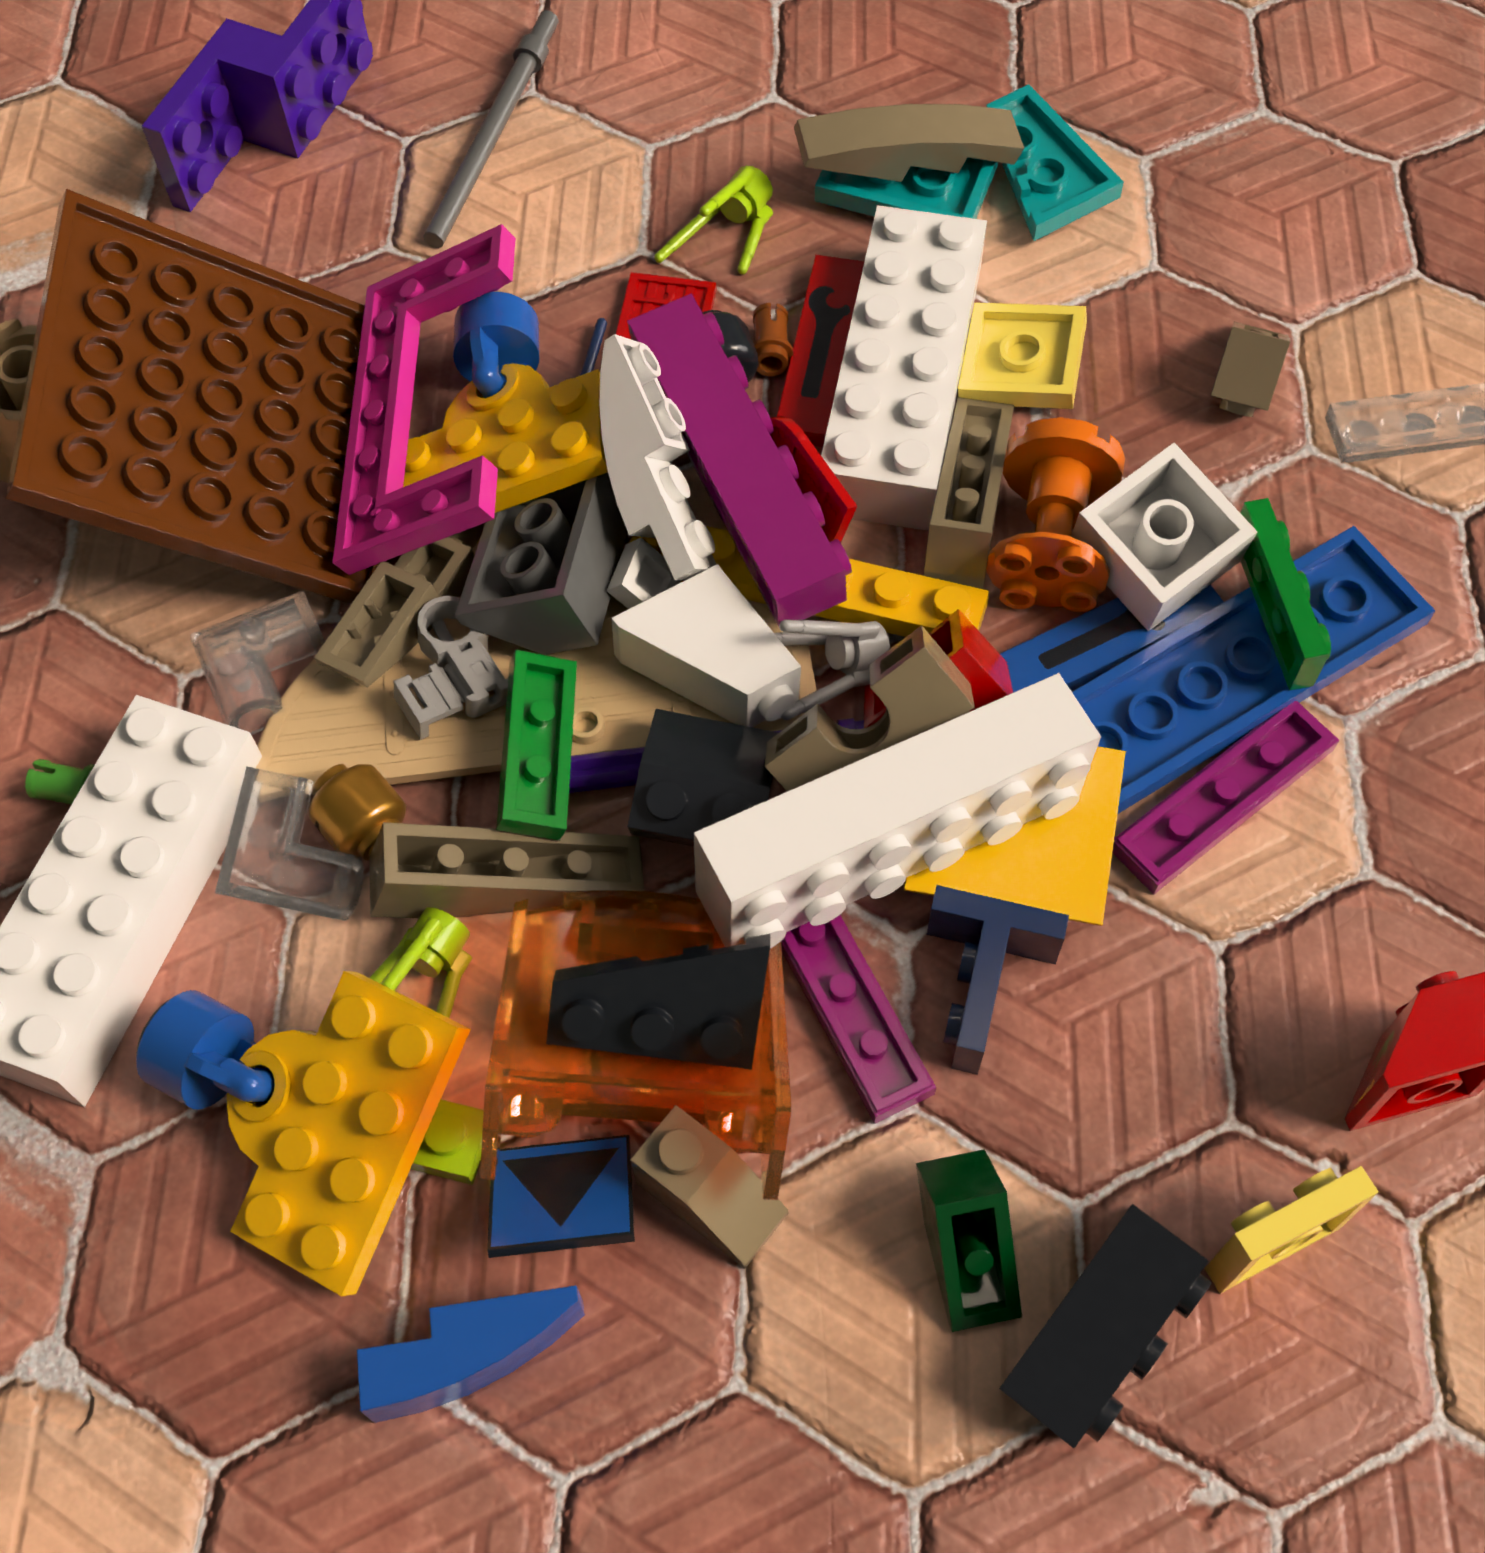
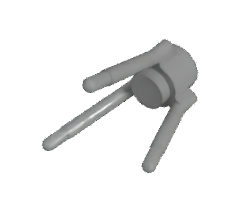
M782 620L779 627L783 632L774 634L784 646L825 645V655L829 665L833 669H840V671L846 674L843 678L799 699L793 708L786 710L781 715L782 719L790 720L801 713L809 711L815 705H820L851 688L869 685V665L890 649L889 638L883 626L877 621L846 623L815 620Z

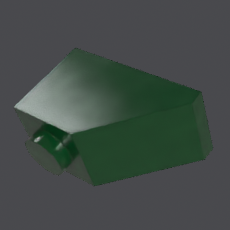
M985 1149L916 1163L924 1225L951 1331L956 1332L1022 1318L1007 1191Z

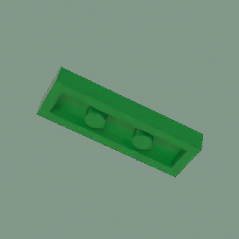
M1269 498L1244 502L1241 514L1256 529L1257 534L1241 560L1242 567L1289 691L1312 687L1331 654V640L1328 630L1323 623H1317L1310 605V587L1307 577L1302 571L1296 570L1289 552L1290 537L1288 529L1282 520L1277 521Z
M515 650L510 660L496 830L559 841L567 830L576 661Z

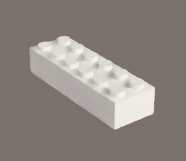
M877 205L821 454L827 465L857 504L852 519L929 531L973 312L987 220Z
M1057 673L694 832L696 893L725 947L746 944L747 937L770 934V948L782 941L786 932L808 922L813 926L825 924L838 917L846 909L847 904L867 895H870L873 899L884 897L902 886L907 877L929 868L932 872L946 869L956 863L966 850L986 841L989 845L1003 843L1017 834L1023 824L1042 815L1046 819H1054L1067 813L1080 800V794L1091 769V763L1101 735L1061 675Z
M139 695L134 697L0 926V1076L80 1106H86L251 801L249 800V782L262 755L250 732Z

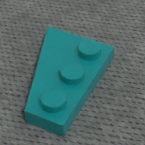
M1029 84L986 104V107L1011 110L1022 140L1024 150L1014 165L1002 163L1033 241L1121 198L1123 180Z

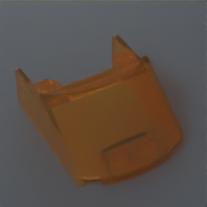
M593 890L564 893L563 905L528 911L529 899L515 902L485 1085L480 1179L495 1180L502 1135H514L520 1138L536 1137L556 1127L562 1115L662 1122L674 1106L677 1105L729 1145L737 1154H761L762 1199L778 1200L791 1118L781 941L770 948L752 1070L546 1044L552 983L556 970L638 956L642 961L681 955L683 948L709 944L710 950L725 946L699 898L647 891Z

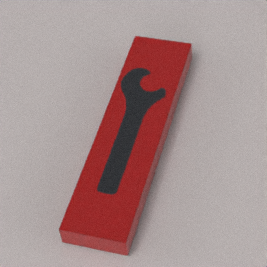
M815 254L793 347V356L790 359L777 416L792 419L803 430L813 445L823 446L865 261Z

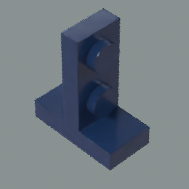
M940 885L936 886L926 935L965 943L957 981L969 983L965 1006L956 1003L951 1004L943 1043L956 1046L951 1069L978 1075L987 1042L1005 953L1056 965L1065 939L1069 915Z

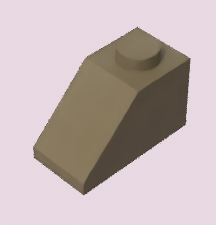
M1234 321L1211 396L1222 399L1219 406L1220 409L1253 417L1255 408L1268 411L1290 345L1289 335Z
M677 1105L674 1106L630 1159L635 1181L640 1187L744 1269L788 1215V1209L729 1145Z

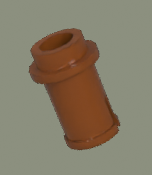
M764 303L755 308L753 312V343L758 353L759 362L757 372L765 376H777L786 371L790 364L791 356H793V348L787 341L788 312L781 304H776L775 321L771 320V303Z

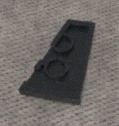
M770 934L747 937L746 944L711 950L709 944L683 948L681 955L642 961L638 956L558 969L555 971L552 983L546 1044L752 1070L770 951Z

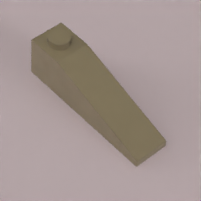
M957 398L929 525L923 576L983 589L1014 405Z
M383 822L369 856L371 917L419 918L427 907L443 910L454 917L641 900L645 895L639 836L565 832L559 841L499 831L496 828Z

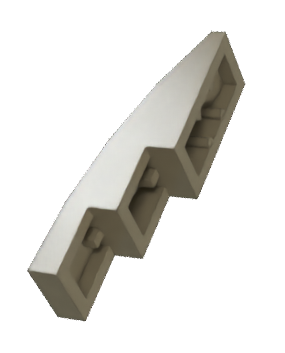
M901 104L850 109L798 119L794 126L804 167L899 182L903 181L910 166L959 173L967 157L1014 165L1024 150L1011 110L962 104Z
M485 523L402 554L395 566L385 561L381 562L314 657L316 662L368 688L418 643V613L424 604L442 596L461 597ZM432 624L427 628L428 632L433 628Z

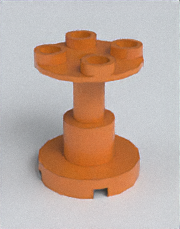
M1063 417L1040 419L1027 424L1024 435L1016 439L1014 433L1008 439L1002 473L1008 486L1023 499L1028 500L1026 514L1029 520L1036 525L1033 533H1021L1001 540L989 552L986 572L992 583L1000 589L999 599L1006 606L1014 609H1027L1033 605L1045 607H1064L1074 612H1086L1096 607L1098 595L1106 589L1110 570L1104 556L1091 545L1071 537L1079 512L1120 483L1123 476L1125 456L1120 442L1111 434L1109 443L1097 437L1098 426L1087 421Z

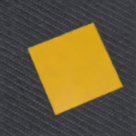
M1097 747L1091 763V769L1080 794V800L1067 813L1054 819H1046L1042 815L1023 824L1020 831L1007 841L997 845H989L987 841L966 850L956 863L941 871L932 872L927 868L906 878L904 891L934 896L936 886L940 885L1069 915L1068 920L1102 926L1126 751Z

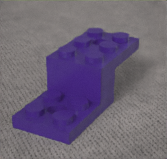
M309 0L282 36L226 18L142 125L143 132L173 207L191 212L203 195L211 190L215 179L230 159L238 154L244 141L297 159L300 157L311 140L317 138L322 125L335 107L344 101L347 91L360 73L365 71L370 65L373 57V47L369 41L361 0Z

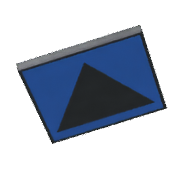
M630 1135L492 1150L487 1243L488 1257L494 1258L635 1242Z

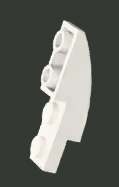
M614 334L604 341L600 370L599 407L606 465L616 503L629 536L656 538L674 580L685 581L717 565L712 555L715 552L714 540L707 527L700 520H696L687 500L691 494L687 480L682 472L670 463L690 451L682 434L686 429V424L676 404L671 399L666 398L657 379L661 375V369L650 348L644 343Z

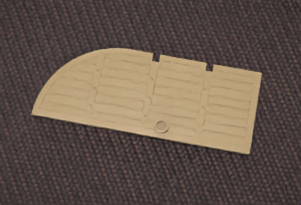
M612 595L598 645L546 654V656L577 662L571 756L645 747L656 709L732 723L619 662L614 655L612 617L628 610V608ZM747 600L774 633L783 632L779 629L767 604ZM443 619L454 641L462 639L470 632L469 627L460 624L456 619ZM432 628L428 633L432 637L438 639L434 629ZM488 634L487 652L505 679L509 677V664L515 650L540 654ZM419 643L368 688L319 665L313 659L285 691L263 729L257 745L262 758L250 778L249 800L263 801L316 794L314 790L316 780L325 771L338 764H344L347 768L357 764H370L382 774L390 785L501 771L506 705L479 717L471 718L465 714V703H463V710L430 724L429 737L420 740L394 698L393 683L394 680L408 674L414 680L430 673L429 665H432L433 662L421 651ZM809 645L785 646L801 666L799 699L817 691ZM412 687L409 688L422 709L425 708L414 692V689ZM493 690L488 692L489 698L495 694ZM801 713L790 720H784L782 717L775 721L765 720L753 728L768 731L783 730L805 713Z

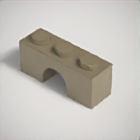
M922 625L869 665L870 688L887 708L882 718L875 724L863 729L842 727L835 723L817 704L767 741L765 767L787 792L964 715L975 707L971 684Z

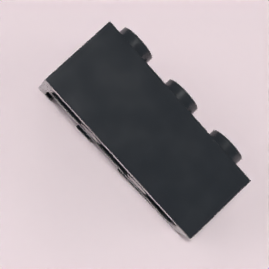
M1132 1204L999 1389L1072 1448L1077 1446L1085 1433L1098 1442L1124 1406L1112 1396L1129 1372L1143 1380L1168 1345L1166 1341L1156 1334L1173 1310L1186 1319L1210 1287L1212 1282L1201 1274V1271L1209 1261L1139 1207Z

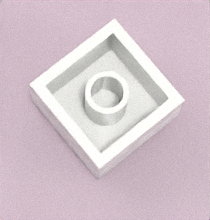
M1172 443L1079 512L1071 537L1091 545L1104 556L1110 570L1107 586L1149 632L1241 562L1257 531L1175 443Z

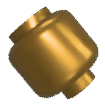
M344 764L335 765L325 771L314 784L316 794L309 805V818L333 849L344 858L361 856L364 860H369L383 822L402 823L405 818V802L382 774L370 764H357L349 768Z

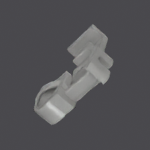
M442 596L434 598L424 604L418 613V643L421 651L433 662L432 665H429L430 673L414 680L408 674L393 681L394 698L420 740L429 737L430 724L463 710V703H465V714L471 718L479 717L506 705L508 678H504L487 652L488 634L470 628L468 635L454 641L443 619H456L455 613L460 601L459 597ZM432 624L438 639L428 633L427 628L429 625ZM412 687L414 689V692L425 708L422 709L409 688ZM493 690L495 694L489 698L488 692Z

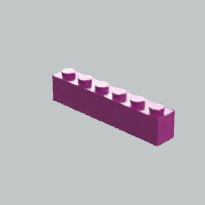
M691 293L628 320L631 340L647 345L659 363L661 375L657 379L666 398L671 399L676 404L686 424V429L682 432L690 449L686 453L778 627L782 620H804L847 601L845 576L852 573L847 553L838 539L829 542L821 528L825 525V519L816 497L811 491L805 494L801 492L795 481L799 478V473L794 458L786 445L780 447L775 445L770 436L774 430L767 409L760 399L754 402L750 400L745 389L749 388L745 371L736 355L728 358L721 347L724 345L723 334L712 312L703 314Z

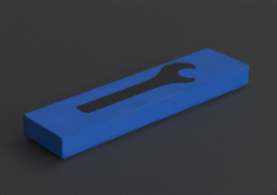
M1209 585L1148 632L1120 599L1116 598L1000 655L1007 661L1013 693L1057 673L1061 675L1069 689L1073 691L1212 610L1224 601L1215 589Z

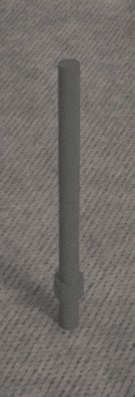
M548 10L542 11L530 34L524 35L513 53L515 62L423 235L424 240L430 246L441 248L444 245L531 75L542 68L549 54L547 45L559 23L558 17L553 12Z

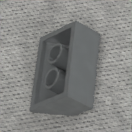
M608 472L496 512L494 519L485 523L455 613V617L460 624L543 655L598 645L611 594L607 592V588L622 555L628 534L616 503Z

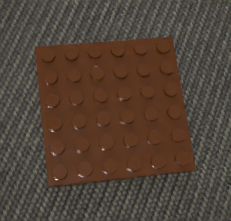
M66 189L58 207L5 499L352 604L379 565L376 564L348 575L333 564L365 305Z

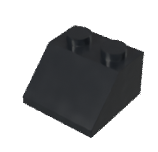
M656 709L640 762L627 826L631 835L694 847V832L767 801L773 775L765 767L767 741L779 732Z

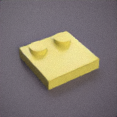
M974 303L958 385L959 398L1012 404L1014 407L1073 409L1087 323L1086 306Z
M1360 1166L1339 1178L1332 1168L1325 1169L1293 1189L1298 1200L1275 1211L1271 1203L1266 1201L1234 1219L1230 1224L1236 1233L1204 1268L1218 1292L1221 1294L1343 1227L1379 1193L1363 1167Z

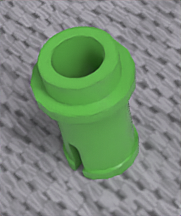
M38 759L32 764L35 769L44 770V772L35 771L34 769L28 770L25 780L26 792L33 799H46L72 805L95 765L90 764L82 769Z

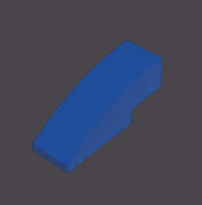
M577 1285L429 1308L431 1338L358 1349L360 1411L374 1423L413 1415L468 1396L512 1373L551 1346L585 1316L583 1299Z

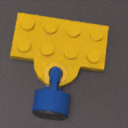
M488 292L462 304L454 318L453 359L459 373L470 383L452 401L446 411L441 429L420 437L408 439L403 487L483 455L498 468L495 501L496 513L607 473L601 434L599 370L591 371L576 378L566 379L557 385L549 387L541 374L536 371L539 365V320L531 305L520 297L505 292Z
M343 971L317 1033L304 1030H288L268 1034L257 1043L254 1042L253 1024L247 1016L200 991L189 990L182 992L163 1003L148 1020L139 1038L136 1066L138 1075L145 1083L192 1109L198 1110L212 1106L227 1094L228 1123L240 1150L258 1165V1169L230 1232L342 1297L354 1295L359 1289L471 1029L358 972Z

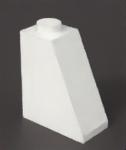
M718 564L612 617L614 655L621 664L733 724L754 727L765 720L775 721L781 718V715L786 710L793 708L799 700L800 664Z

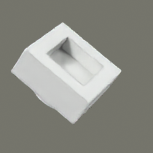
M639 538L625 545L607 592L630 609L679 584L681 580H674L664 556L643 538Z

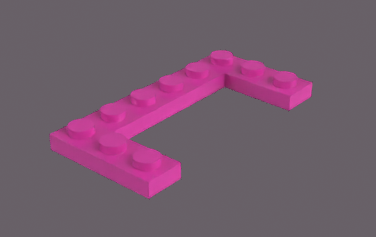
M502 224L367 287L333 555V564L348 575L494 519L498 468L483 455L403 487L420 325L426 320L444 312H450L468 301L488 292L497 291L504 285L512 282L516 238Z

